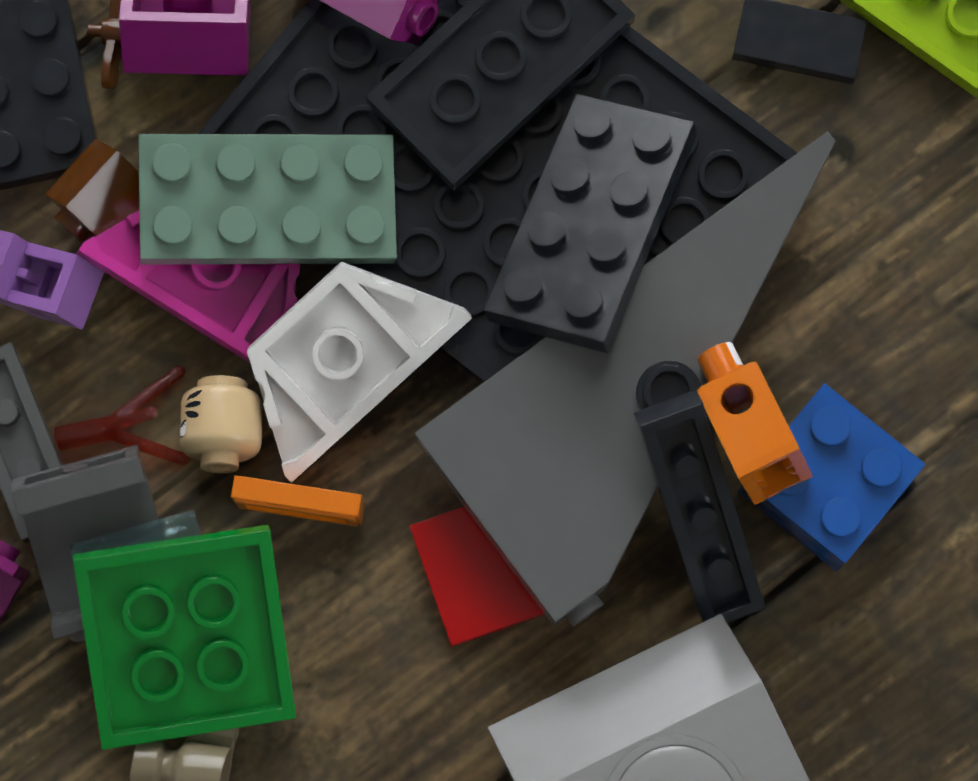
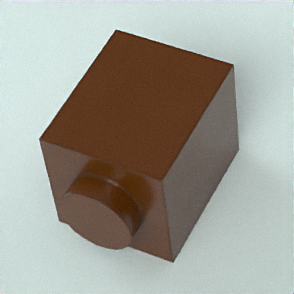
M95 139L45 193L61 209L54 219L81 243L88 236L96 237L139 210V171L117 150Z

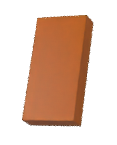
M234 476L231 498L239 509L358 527V524L362 525L365 508L362 494Z

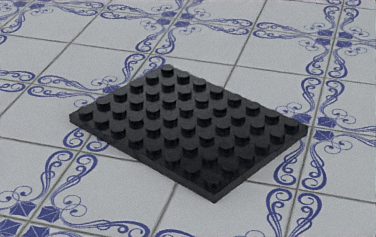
M309 0L198 134L393 135L397 259L394 264L349 265L464 307L471 314L472 319L438 350L480 383H484L545 338L541 335L489 322L484 308L576 94L693 121L695 124L697 137L645 264L797 154L795 150L632 27H629L453 191L367 104L366 96L469 0H439L437 19L430 31L422 36L418 45L389 39L320 0ZM329 264V265L332 266L333 268H335L338 264Z

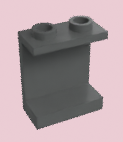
M138 445L12 480L11 496L17 516H23L52 614L51 631L54 639L70 635L71 641L85 640L73 554L165 540Z

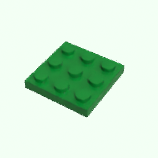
M269 525L73 554L102 750L296 719Z

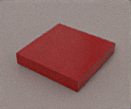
M465 507L409 525L452 648L544 616L542 610Z

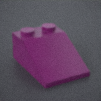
M121 0L119 27L123 73L247 76L249 69L252 0Z

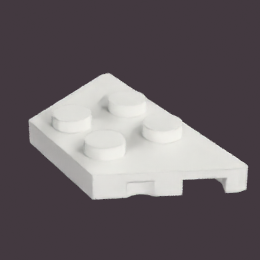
M340 262L247 349L255 380L259 384L263 397V406L269 426L273 430L281 456V465L285 477L292 483L472 319L471 314L464 307Z

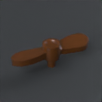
M110 0L109 19H103L102 25L88 24L87 36L101 37L102 44H106L101 72L102 88L115 89L118 83L119 46H121L119 27L121 0Z

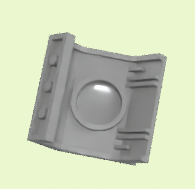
M722 614L488 727L513 781H810L762 680Z

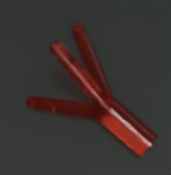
M181 365L175 366L109 416L56 426L54 436L58 449L64 451L113 441L127 447L138 445L141 452L183 466L187 465L190 462V457L184 452L122 431L123 429L154 419L158 413L155 407L141 408L185 375V368Z

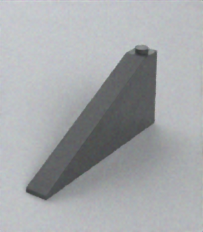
M828 131L643 266L608 353L545 337L415 432L418 446L553 627L565 619L569 621L572 627H575L604 605L598 594L607 588L658 489L634 416V412L640 411L636 401V388L641 375L651 365L670 360L683 363L692 369L697 375L701 386L708 383L698 364L697 358L704 351L724 342L733 343L830 155L835 139Z

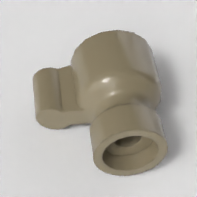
M240 728L187 736L185 742L175 750L169 749L165 742L161 740L137 744L132 759L129 781H229L233 751Z

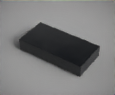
M744 0L732 60L853 85L867 20L772 0Z

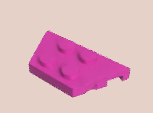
M139 210L103 233L85 241L76 253L248 363H250L247 353L248 347L298 302L295 291L296 278L300 275V264L140 265Z

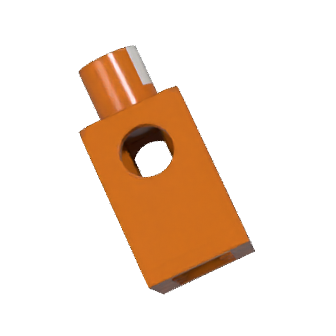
M732 342L720 343L699 355L697 361L708 383L701 386L697 392L738 479L754 505L781 493L780 491L812 478L813 475L757 362H749L743 365ZM750 407L747 411L737 414L740 410Z

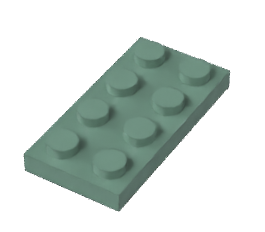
M138 135L140 265L339 264L340 262L347 264H394L397 259L393 135Z

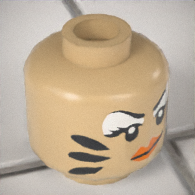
M226 375L203 377L198 380L197 387L188 390L182 397L180 404L179 446L188 457L200 461V468L203 471L221 474L232 473L239 469V462L247 461L259 453L262 444L263 403L255 391L247 388L248 383L241 378Z

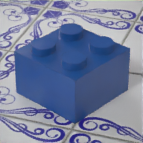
M824 383L789 425L813 477L780 491L781 493L756 505L752 502L743 485L740 486L738 493L837 572L850 559L926 464Z

